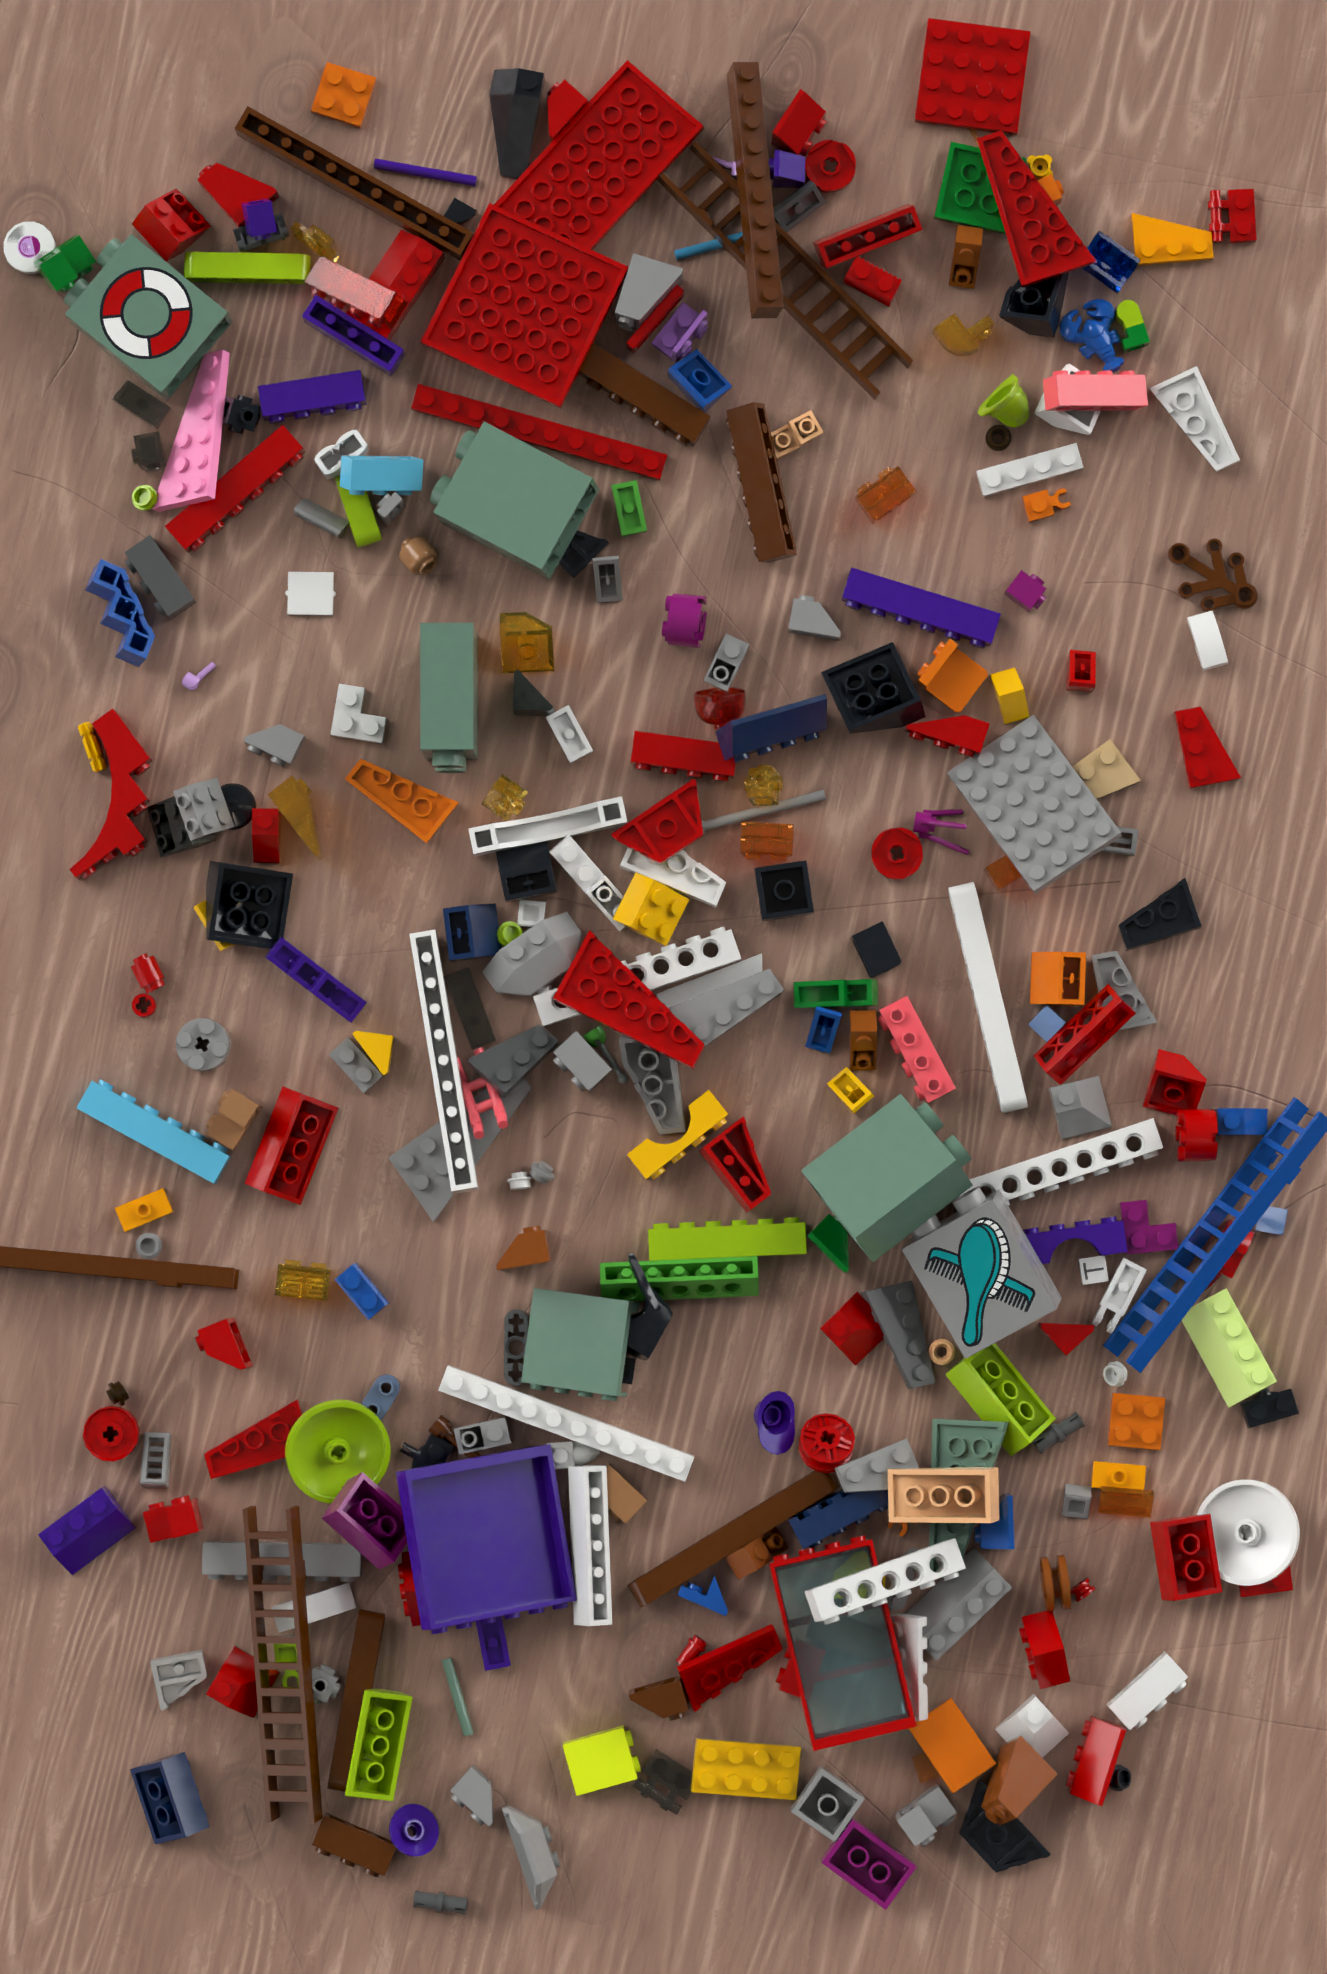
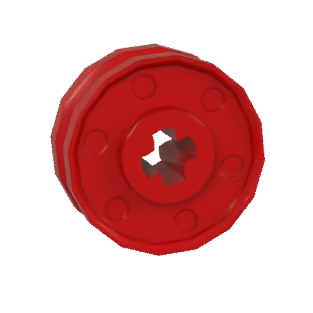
M107 1406L95 1411L89 1416L83 1431V1439L89 1452L102 1461L111 1462L123 1459L133 1452L139 1442L140 1435L136 1418L130 1411L119 1406ZM109 1426L113 1427V1431H118V1435L113 1439L114 1441H110V1437L105 1436Z
M828 1413L815 1415L806 1421L801 1429L798 1447L800 1457L809 1468L817 1472H836L834 1468L848 1463L852 1458L855 1435L852 1427L845 1419Z

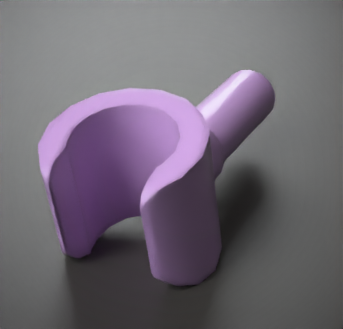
M713 156V159L720 166L732 169L731 177L737 179L735 161L728 162Z
M211 662L196 676L188 672L182 680V685L189 690H195L204 676L212 671L216 665Z

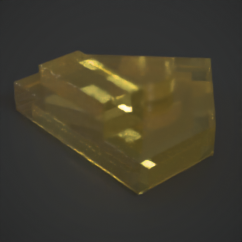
M295 221L291 226L290 231L293 237L329 264L336 262L338 259L337 252L331 248L334 243L333 238L314 224L307 228Z

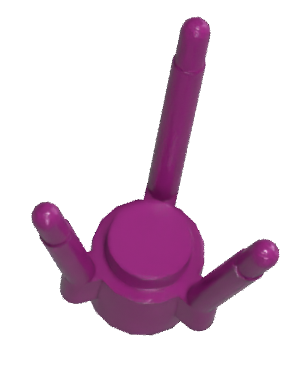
M924 809L923 812L916 811L913 832L920 833L919 838L929 839L965 855L970 853L969 850L929 833L935 831V826L966 829L967 826L965 824L936 820L937 817H933L963 814L962 809L934 811Z

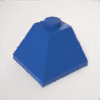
M1004 1493L999 1498V1521L979 1523V1527H974L975 1543L979 1542L981 1549H1015L1013 1496L1011 1494Z

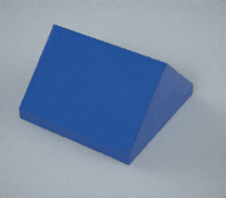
M698 349L668 369V378L704 413L732 388V385Z

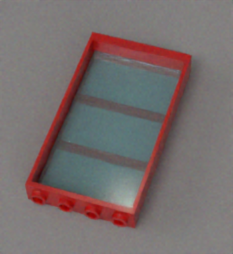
M865 1535L851 1538V1544L840 1546L838 1541L824 1545L825 1550L815 1552L813 1547L798 1551V1557L789 1558L788 1554L773 1557L774 1562L768 1563L813 1751L917 1727L888 1603L873 1607L872 1603L862 1606L864 1611L851 1616L848 1615V1612L839 1615L840 1620L825 1625L824 1621H814L805 1595V1591L878 1565L873 1540H866ZM862 1584L858 1587V1594L861 1598H865L867 1594V1589ZM836 1593L834 1595V1603L838 1607L842 1605L843 1598L839 1593Z

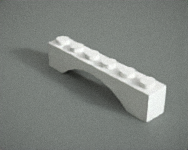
M621 796L559 812L469 828L468 830L473 854L476 857L497 851L562 839L568 834L576 836L624 826L627 824V818Z

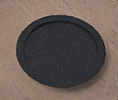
M229 783L221 786L234 827L229 830H236L246 826L252 820V808H256L253 794L249 789L240 784Z

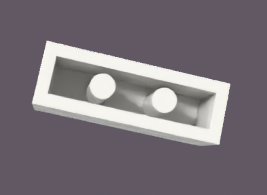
M1164 1651L1106 1705L1129 1730L1133 1727L1137 1730L1148 1720L1146 1718L1147 1714L1152 1710L1157 1712L1167 1703L1165 1698L1170 1693L1174 1692V1694H1177L1186 1686L1185 1680L1188 1676Z

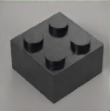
M806 860L754 868L762 922L814 914Z

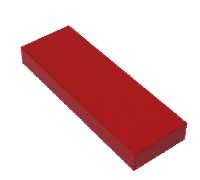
M679 285L672 289L626 342V348L632 353H636L682 300L684 290Z

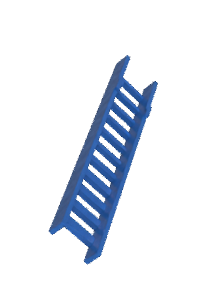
M1294 1097L1103 1344L1105 1348L1118 1357L1132 1340L1138 1346L1125 1362L1139 1373L1144 1370L1286 1184L1290 1185L1302 1170L1300 1168L1301 1164L1327 1132V1117L1323 1113L1318 1111L1304 1129L1297 1124L1309 1108ZM1294 1131L1299 1134V1137L1288 1150L1281 1145L1290 1133ZM1277 1151L1278 1153L1282 1154L1283 1157L1276 1165V1167L1273 1170H1270L1268 1167L1279 1156L1278 1154H1276ZM1260 1172L1268 1176L1257 1191L1249 1187ZM1245 1193L1252 1198L1242 1211L1239 1212L1233 1207ZM1230 1214L1235 1220L1223 1233L1217 1228L1226 1216ZM1212 1235L1219 1238V1241L1209 1253L1202 1250V1247ZM1197 1256L1203 1261L1195 1272L1191 1273L1186 1268ZM1180 1278L1186 1283L1178 1294H1175L1170 1289ZM1162 1299H1165L1170 1304L1159 1315L1154 1310ZM1146 1320H1149L1154 1325L1143 1336L1138 1330Z

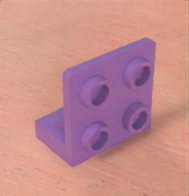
M682 302L652 341L651 345L677 363L680 358L683 359L689 355L693 349L691 346L695 338L700 340L708 330V313L703 310L701 314H698Z

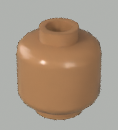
M419 536L415 538L409 537L403 541L399 559L412 574L426 575L436 567L438 554L427 539Z

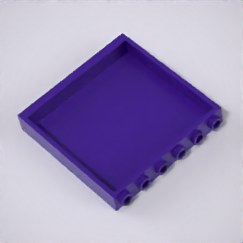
M551 1444L537 1445L396 1472L422 1630H431L432 1634L447 1632L448 1626L456 1625V1629L472 1627L471 1622L480 1620V1624L496 1622V1617L504 1615L505 1619L520 1617V1612L528 1610L529 1614L544 1612V1607L552 1606L553 1610L568 1607V1602L577 1601Z

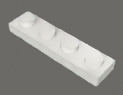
M1077 443L978 470L976 474L982 495L986 497L1082 470L1084 467Z

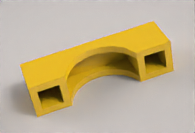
M710 1090L706 1091L688 1106L691 1117L690 1125L686 1134L681 1139L670 1144H659L646 1139L627 1154L645 1179L651 1177L655 1180L666 1171L663 1166L670 1160L675 1164L686 1155L683 1151L691 1144L695 1148L706 1139L704 1134L708 1130L713 1128L714 1131H717L727 1123L725 1117L728 1113Z

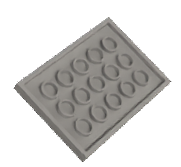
M1034 715L981 749L980 754L975 753L973 758L969 757L947 772L949 778L1034 894H1037L1122 837L1120 830Z

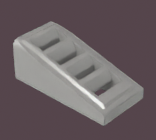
M144 1432L140 1480L142 1487L169 1488L171 1433ZM150 1442H164V1447L150 1446ZM150 1453H163V1457H150ZM149 1463L162 1464V1468H149ZM149 1474L162 1475L161 1479H149Z

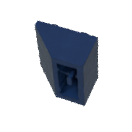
M496 903L443 908L450 962L494 957L502 948L497 938L499 924Z

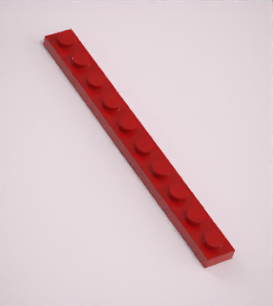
M422 384L417 385L411 406L413 411L480 429L483 422H486L523 442L659 481L661 480L667 459V454Z

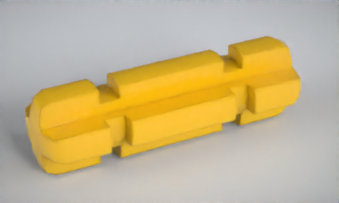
M84 722L78 725L80 736H83L82 742L88 759L92 761L90 762L92 770L95 773L105 770L107 766L104 759L101 758L102 752L96 735H93L94 729L92 724Z

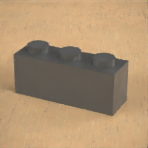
M151 535L125 552L128 557L125 563L133 574L138 571L143 579L139 582L147 595L153 593L157 599L154 605L162 617L167 614L170 619H173L196 603Z

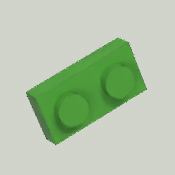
M637 480L611 485L622 537L647 532Z

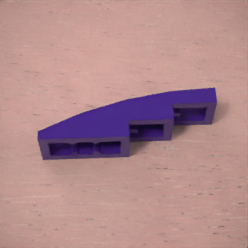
M281 936L265 956V958L350 1023H352L367 1003Z

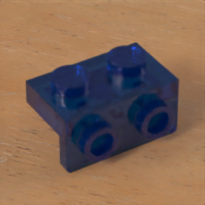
M1098 231L1087 247L1097 263L1082 269L1118 294L1140 263V259L1113 241L1111 237Z

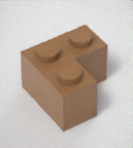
M231 1089L230 1092L225 1091L217 1103L220 1105L218 1109L219 1114L218 1116L213 1114L206 1124L209 1130L206 1134L232 1151H235L263 1107L239 1091Z

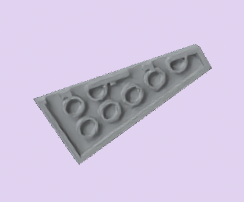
M525 1078L505 1097L500 1094L507 1113V1121L532 1089ZM487 1088L474 1097L476 1104L490 1098ZM493 1108L479 1114L484 1131V1136L481 1139L474 1137L466 1109L475 1165L502 1130L498 1127ZM440 1121L389 1157V1160L433 1222L454 1195L450 1187Z

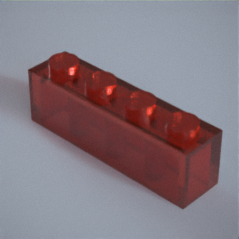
M322 256L318 258L304 281L312 288L310 292L312 295L315 296L316 294L322 299H325V297L330 299L329 302L341 310L344 307L348 308V312L359 319H362L363 316L367 317V321L377 328H381L383 325L392 330L408 304L396 292Z

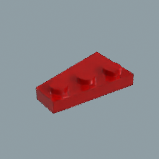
M1201 706L1175 711L1174 715L1189 789L1241 779Z

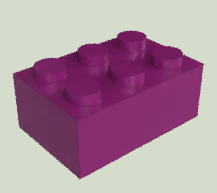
M363 1472L346 1481L321 1518L378 1569L394 1563L407 1544L402 1507Z
M854 1817L851 1818L837 1840L831 1843L821 1857L822 1864L885 1910L917 1868L914 1861Z

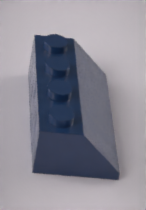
M826 694L730 721L715 731L724 761L734 759V762L737 763L749 759V754L757 752L758 756L772 752V747L781 745V748L785 749L796 745V740L804 738L805 742L820 738L819 733L827 729Z

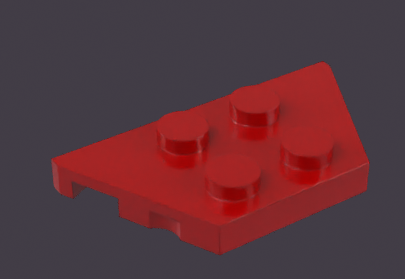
M692 779L613 832L611 837L660 865L704 836L696 780Z

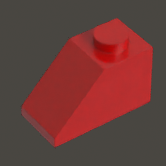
M565 79L561 84L555 83L547 93L549 95L547 103L549 139L551 142L588 103V100Z
M252 808L253 862L280 863L281 811L274 808Z

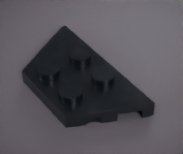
M980 1778L977 1781L959 1834L995 1872H1000L1013 1866H1020L1036 1859L1049 1857L1051 1855L1050 1852L1018 1818L1000 1826L998 1823L995 1824L985 1815L986 1811L981 1805L988 1786Z

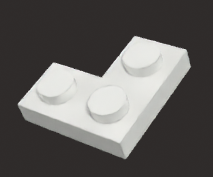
M339 684L330 735L382 744L387 718L361 713L365 693L364 687Z

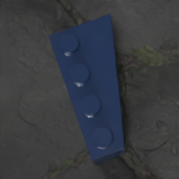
M842 1489L790 1517L788 1521L802 1548H813L823 1543V1538L829 1535L834 1537L846 1531L845 1526L853 1522L858 1525L870 1518L868 1514L877 1509L879 1513L887 1510L888 1490L844 1493Z

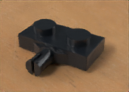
M1266 1388L1260 1391L1259 1395L1253 1400L1240 1403L1248 1429L1299 1414L1292 1389L1281 1392H1269V1389Z
M430 1433L425 1444L419 1449L404 1442L403 1447L406 1449L401 1447L400 1452L413 1458L411 1469L445 1463L454 1445Z

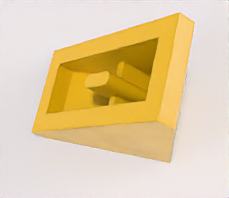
M1015 667L990 674L1004 725L1029 718L1025 691Z
M363 1031L352 1033L383 1076L389 1074L394 1036Z
M847 1067L827 1083L852 1114L856 1113L874 1097Z

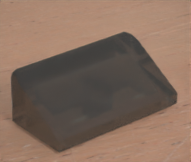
M129 380L125 382L112 398L116 404L156 430L171 410V407Z

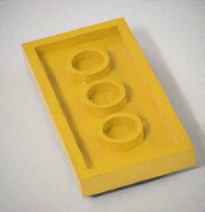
M696 1738L691 1791L695 1793L796 1800L801 1747Z

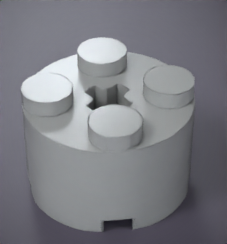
M198 1018L189 1021L181 1028L176 1037V1050L179 1058L185 1065L198 1071H212L221 1067L226 1062L230 1053L231 1039L227 1030L211 1019ZM200 1039L209 1040L210 1043L207 1044V1051L198 1049L197 1046L200 1045Z

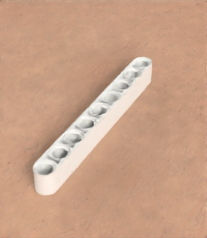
M974 882L948 887L953 915L1001 1112L1007 1113L1028 1108Z

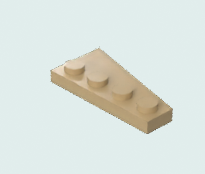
M1110 739L1072 766L1096 799L1141 781Z

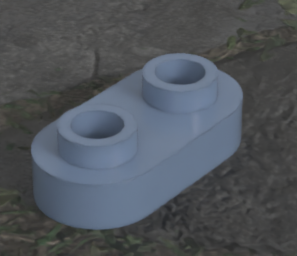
M389 1374L378 1377L361 1404L367 1408L370 1405L376 1406L378 1410L376 1415L382 1420L399 1394V1381L396 1377ZM383 1383H389L391 1385V1391L389 1393H385L382 1391L381 1387Z

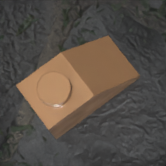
M609 1463L606 1467L608 1508L610 1509L608 1514L617 1523L622 1520L626 1524L648 1499Z

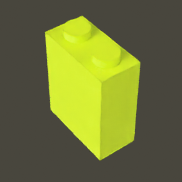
M624 1725L565 1741L562 1744L576 1796L638 1779L637 1772L641 1771L640 1763L637 1756L632 1757L630 1747L634 1746L631 1731H625Z

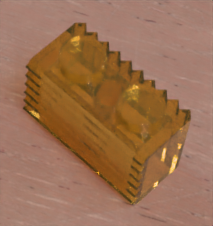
M285 1259V1264H278L275 1295L329 1301L332 1269H326L327 1264L311 1262V1267L300 1266L301 1261Z

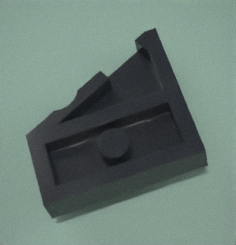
M577 530L559 565L575 579L593 561V558H596L609 545V542L606 539H600Z

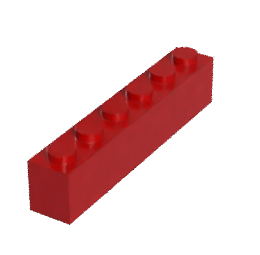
M284 425L280 426L217 481L215 499L187 506L165 525V528L187 553L191 550L196 552L205 544L204 539L211 533L215 535L224 528L225 524L223 522L230 516L232 518L237 517L245 509L243 507L244 504L250 499L252 501L258 499L264 493L263 488L270 482L272 484L278 482L284 476L283 471L287 467H294L304 458L302 456L305 453L304 448Z

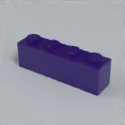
M316 294L302 315L304 323L391 377L405 356L404 349Z
M361 370L258 386L262 417L264 421L269 420L270 424L284 422V418L295 416L296 420L310 418L312 413L320 412L322 416L332 415L336 413V410L344 408L348 412L362 409L361 406L367 405Z

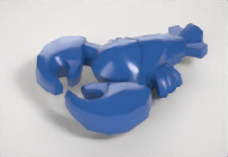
M1095 299L1085 303L1082 306L1083 310H1096L1086 312L1093 319L1085 322L1082 332H1079L1082 322L1081 315L1077 317L1075 322L1072 321L1079 311L1075 309L1067 313L1059 325V333L1064 341L1085 343L1086 345L1079 348V352L1086 359H1090L1096 354L1102 362H1105L1103 371L1109 370L1114 373L1121 369L1124 360L1121 357H1115L1112 345L1121 341L1119 333H1117L1118 330L1108 331L1116 316V311L1112 304L1104 299Z

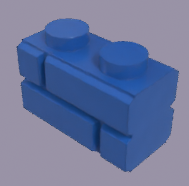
M357 1263L352 1264L335 1279L367 1320H370L390 1303L370 1278L363 1273V1270Z

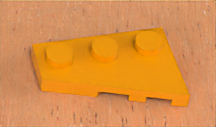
M1131 213L1135 266L1213 260L1211 232Z

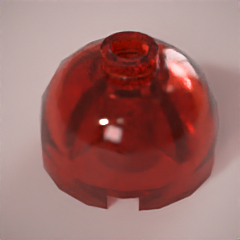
M730 687L727 692L718 690V688L696 691L694 694V704L698 717L704 723L714 725L716 730L730 721L740 719L745 711V689Z

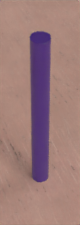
M376 158L374 161V169L470 186H476L477 176Z

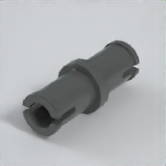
M1077 1412L1058 1424L1053 1423L1050 1425L1051 1428L1032 1441L1040 1454L1059 1441L1063 1443L1066 1441L1065 1438L1085 1427Z
M416 1890L413 1900V1907L434 1909L436 1913L448 1911L466 1914L468 1897L445 1895V1892L435 1894Z

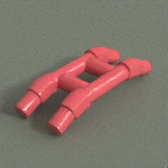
M483 1047L474 1050L473 1052L475 1055L483 1052L484 1049ZM458 1057L464 1103L474 1137L476 1139L483 1138V1123L479 1114L492 1108L498 1127L505 1129L508 1126L507 1113L500 1093L482 1077L469 1082ZM487 1087L490 1098L476 1104L472 1092Z

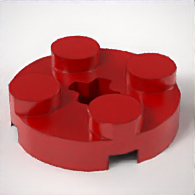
M827 139L816 143L809 150L805 159V174L808 181L811 180L815 183L821 192L841 191L851 183L855 176L856 158L853 151L846 144ZM826 160H829L831 163H837L834 172L824 170Z
M902 827L890 828L881 832L874 840L871 848V861L876 870L884 877L893 880H903L913 875L923 860V850L919 838L912 831ZM899 846L903 849L901 853L904 855V858H898L895 861L892 859L893 854L890 853V849H897Z

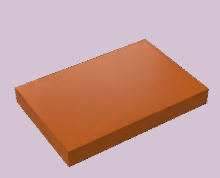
M952 1698L928 1713V1719L916 1721L917 1727L908 1728L952 1794L996 1765V1762Z

